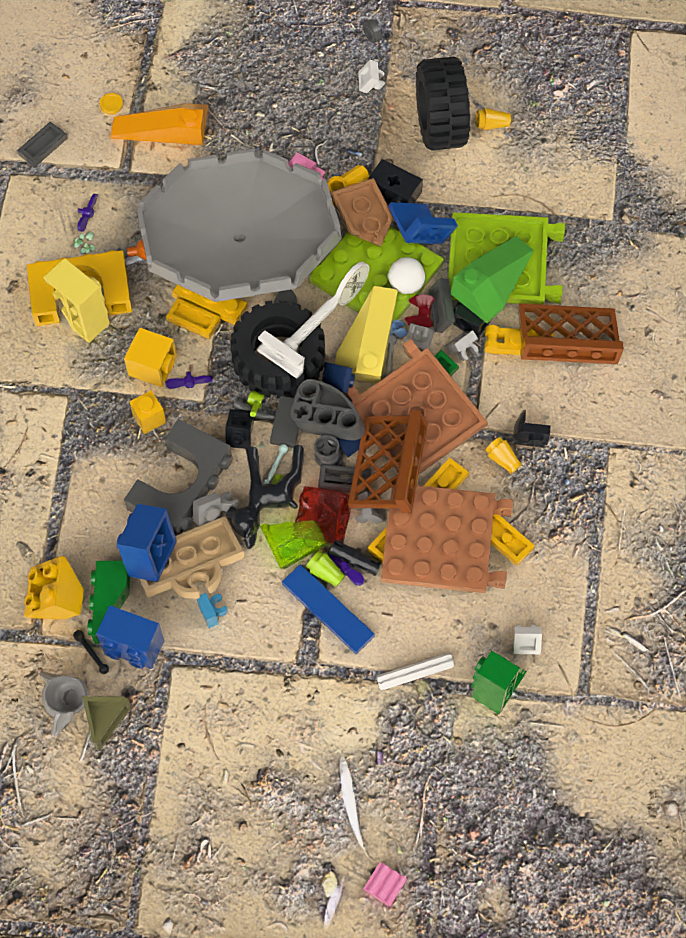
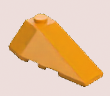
M183 103L116 116L113 120L111 139L203 145L209 107L206 104Z

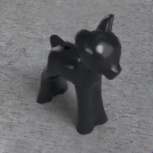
M302 445L293 447L290 473L279 480L277 484H262L258 449L256 447H247L245 449L251 477L249 504L246 507L240 508L230 507L226 516L232 521L236 533L244 537L247 549H251L255 545L257 531L260 526V511L263 508H298L293 498L295 488L301 483L305 457Z

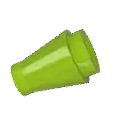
M318 551L306 565L310 569L309 573L335 587L346 576L326 552L323 554L321 551Z

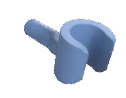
M393 320L390 335L395 334L399 338L405 337L408 331L401 328L405 324L400 320Z

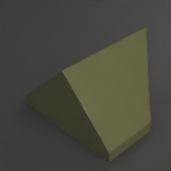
M82 696L91 739L95 748L101 751L131 709L129 699L124 696Z

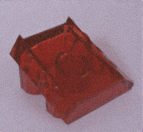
M304 486L299 498L300 506L294 523L293 536L331 544L337 539L344 543L351 508L348 506L350 495Z

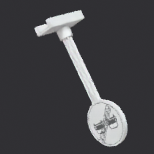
M362 261L353 266L342 280L335 296L326 301L290 338H286L281 342L267 331H264L258 337V340L263 342L258 347V352L295 378H298L303 373L305 359L295 352L298 349V345L336 308L337 304L341 306L346 305L358 294L367 279L369 265Z

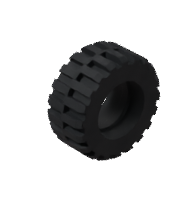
M454 56L424 59L418 63L416 68L417 113L423 143L431 151L461 148L468 143L470 136V101L462 62Z
M279 300V303L267 301L263 306L257 304L251 307L252 311L250 313L248 311L244 312L241 315V321H237L233 327L234 332L230 337V349L234 371L244 386L249 385L250 391H260L265 395L264 397L268 398L271 395H277V399L286 394H290L293 397L303 381L307 379L318 380L320 372L323 371L326 355L325 335L323 329H321V323L299 344L301 350L298 354L305 358L303 373L298 378H295L274 362L264 360L256 354L255 350L262 343L258 340V337L264 331H267L274 337L290 338L312 316V312L307 308L301 310V305L294 302L290 305L284 300Z

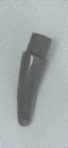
M237 399L233 408L251 411L252 406ZM258 410L255 418L275 419L276 415Z

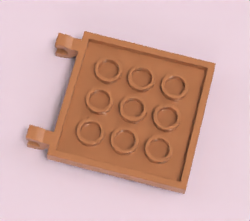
M410 338L403 343V346L405 348L404 352L411 360L360 395L354 385L352 388H348V393L344 394L355 407L363 423L365 416H410L411 411L421 410L427 422L419 474H421L485 428L488 422L430 350L426 348L421 352ZM382 424L371 425L370 433L374 436L384 426ZM399 424L393 429V432L398 436L406 429L407 424ZM388 433L378 442L384 447L394 437ZM397 444L388 453L394 458L402 451L403 447ZM394 465V469L398 472L399 469Z
M417 485L412 513H402L399 508H389L381 582L486 593L487 586L505 589L507 572L494 571L488 573L493 514L511 517L513 499L495 501V493ZM393 489L391 490V498H390V500H393V497H394V490H393Z

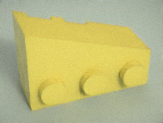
M65 258L43 277L47 284L55 288V291L52 293L54 298L57 300L60 298L64 306L61 310L71 328L87 342L90 343L110 324L107 315L108 310L104 303L105 298L101 291L102 286L94 277L89 278Z

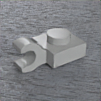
M214 492L194 500L193 521L198 526L216 520L220 518L221 511L227 512L230 507L239 508V500L231 501L230 492H225L221 496Z

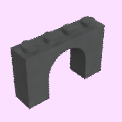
M180 419L176 421L166 436L165 442L167 450L187 459L197 467L198 476L193 485L185 491L171 494L161 492L137 479L124 498L126 509L132 513L137 504L167 509L175 536L182 534L183 531H187L193 521V501L206 496L210 489L214 490L220 479L219 475L223 469L227 470L233 460L230 445Z

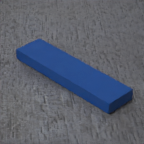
M301 564L282 581V585L353 653H359L375 637V634Z

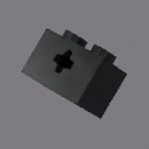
M384 159L379 162L367 179L374 178L385 202L389 204L391 202L415 203L422 193L423 179Z

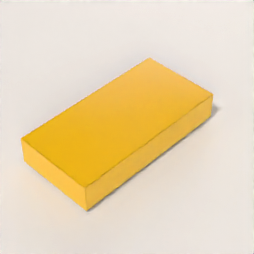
M180 298L176 299L166 315L167 321L207 339L211 338L221 321L220 316Z

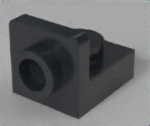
M230 409L225 426L226 444L230 445V447L243 449L251 447V433L255 417L250 416L251 411Z

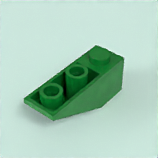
M96 561V570L91 571V585L94 586V595L89 597V609L93 610V617L88 620L87 630L88 635L92 636L95 644L100 643L96 633L109 605L121 609L129 596L130 577L123 561Z

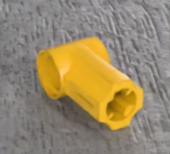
M357 165L342 176L331 177L327 181L329 191L332 192L366 181L369 178V174L363 165Z

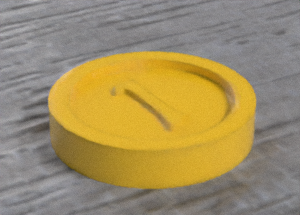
M107 93L100 99L101 110L106 114H116L123 108L121 96L116 93Z

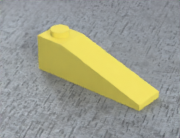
M373 286L337 351L335 364L352 368L351 373L355 374L354 380L377 384L383 378L398 294L397 289Z

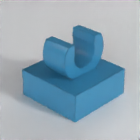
M204 593L197 599L198 607L208 628L218 625L217 616L221 617L228 613L226 606L222 608L215 607L216 603L222 601L221 594H216L209 600L207 594Z

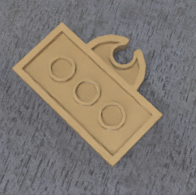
M223 516L175 536L177 543L158 582L144 579L139 580L147 598L173 588L178 595L184 598L198 599L200 598L198 588L194 586L195 583L206 581L207 591L211 594L221 583L223 576L221 568L245 558L226 516Z

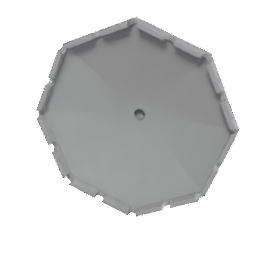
M255 148L226 153L227 157L223 161L218 160L217 154L188 159L187 166L183 167L179 163L163 179L162 188L156 185L139 202L137 216L148 270L214 302L296 289L341 240L340 223L335 207L332 205V197L326 179H321V173L295 163L292 169L288 164V159L267 150H263V155L256 154Z

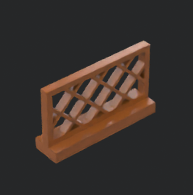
M519 303L518 315L522 343L520 351L521 360L599 364L619 363L624 347L623 341L619 340L614 308ZM525 312H532L538 318L532 321L525 316ZM558 314L563 319L557 323L549 315ZM581 315L587 320L581 324L573 316ZM598 316L609 317L610 322L604 325L596 318ZM541 321H545L552 328L546 332L538 324ZM568 322L576 329L570 333L562 325ZM592 323L600 330L594 334L586 326ZM533 329L541 337H531L527 333ZM558 331L565 338H554L551 334ZM579 332H581V333H583L586 337H588L589 340H588V339H578V338H576L575 336H576ZM605 333L612 341L602 340L599 337Z
M421 410L411 411L410 416H365L364 424L366 430L360 440L348 506L350 508H399L402 513H412L427 422ZM382 424L384 428L373 436L370 433L371 425ZM399 424H407L406 429L398 436L393 432V429ZM390 433L394 439L383 447L378 441ZM373 444H376L380 450L369 458L366 455V450ZM397 444H400L403 447L402 451L393 458L388 451ZM385 454L390 461L379 469L374 462ZM371 465L376 472L364 480L361 477L362 472ZM395 465L399 469L398 474L389 480L384 473ZM381 476L386 483L374 491L369 485ZM365 488L372 493L365 500H357L358 494ZM389 488H392L394 490L393 500H382L379 497Z

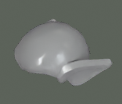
M42 671L39 675L46 682L42 690V702L46 713L54 717L52 735L58 736L74 715L85 708L82 696H87L85 683L79 678Z

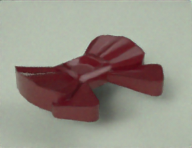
M422 294L415 295L409 299V303L419 308L418 315L405 317V321L409 326L411 323L427 328L433 326V322L430 319V307L435 301L434 297Z

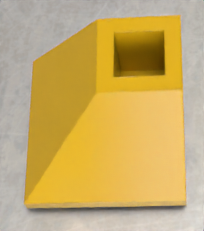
M59 556L30 568L27 596L24 600V617L66 620L81 614L84 589L66 557Z

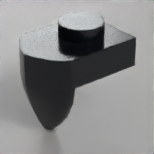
M523 410L515 423L513 437L520 443H528L535 447L548 445L551 425L525 423L526 410Z

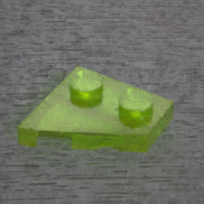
M314 520L301 521L300 523L282 522V524L269 525L265 523L260 525L279 567L283 570L328 545L317 522Z

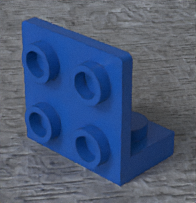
M391 202L388 206L406 243L443 244L458 226L454 218L433 217L426 204Z

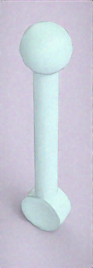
M282 444L279 446V454L263 484H270L283 455L288 452L287 445Z

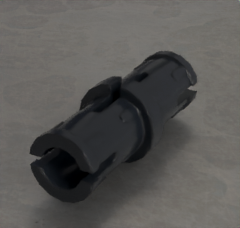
M335 539L328 553L349 563L350 567L354 568L356 566L373 576H376L383 562L361 552L362 549L358 547L355 549Z

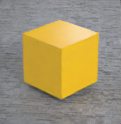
M139 328L124 357L128 376L163 387L174 367L177 353L174 339Z

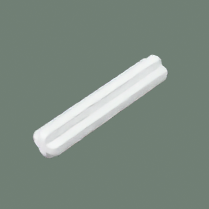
M445 653L377 676V683L381 690H385L450 669L454 666V660L450 653Z

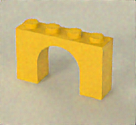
M110 250L106 253L85 254L73 258L62 257L58 260L37 261L32 264H26L31 311L36 326L60 323L58 300L52 294L55 288L47 284L43 277L64 258L89 278L94 277L102 285L108 316L132 312L127 267L123 250Z

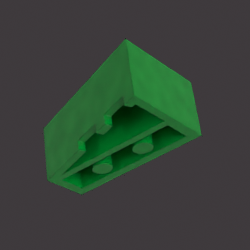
M491 650L487 658L482 656L475 666L474 670L476 672L471 685L474 688L472 698L500 715L527 671Z

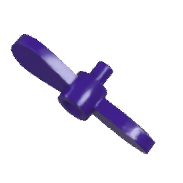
M98 194L92 195L87 207L83 209L78 208V213L82 214L77 225L78 231H85L88 219L93 217V207Z
M188 371L184 378L168 379L166 387L169 389L183 386L193 388L195 384L212 382L213 377H193L191 372Z
M328 554L340 571L347 575L353 584L357 586L364 584V577L361 573L352 569L349 563Z

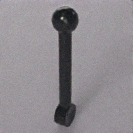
M75 631L73 634L74 639L77 642H81L99 666V672L107 674L109 666L102 663L84 639L83 631Z

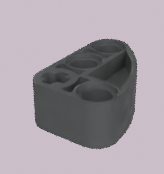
M307 379L299 385L290 415L301 432L321 436L331 435L335 438L358 440L365 434L366 427L350 400L338 389L313 379Z

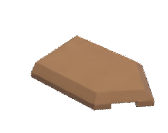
M374 178L330 192L349 234L382 246L393 216Z

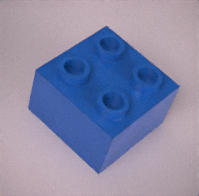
M137 504L133 513L129 515L127 525L117 539V548L120 551L129 577L158 582L177 543L167 509Z
M109 605L96 633L106 656L114 660L123 658L128 660L130 665L139 669L144 667L153 668L164 643L159 623Z

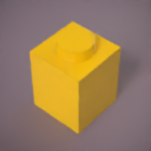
M152 390L129 401L132 415L144 434L166 423L164 410Z

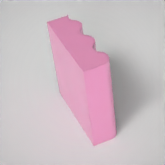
M380 862L363 890L391 907L407 878Z

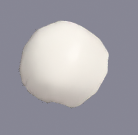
M405 257L392 263L387 278L392 289H397L402 294H413L423 286L425 272L423 266L416 259Z

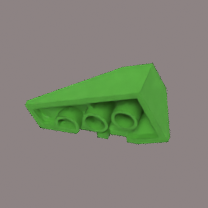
M513 237L469 263L453 277L451 295L488 323L504 309L534 250L518 237Z

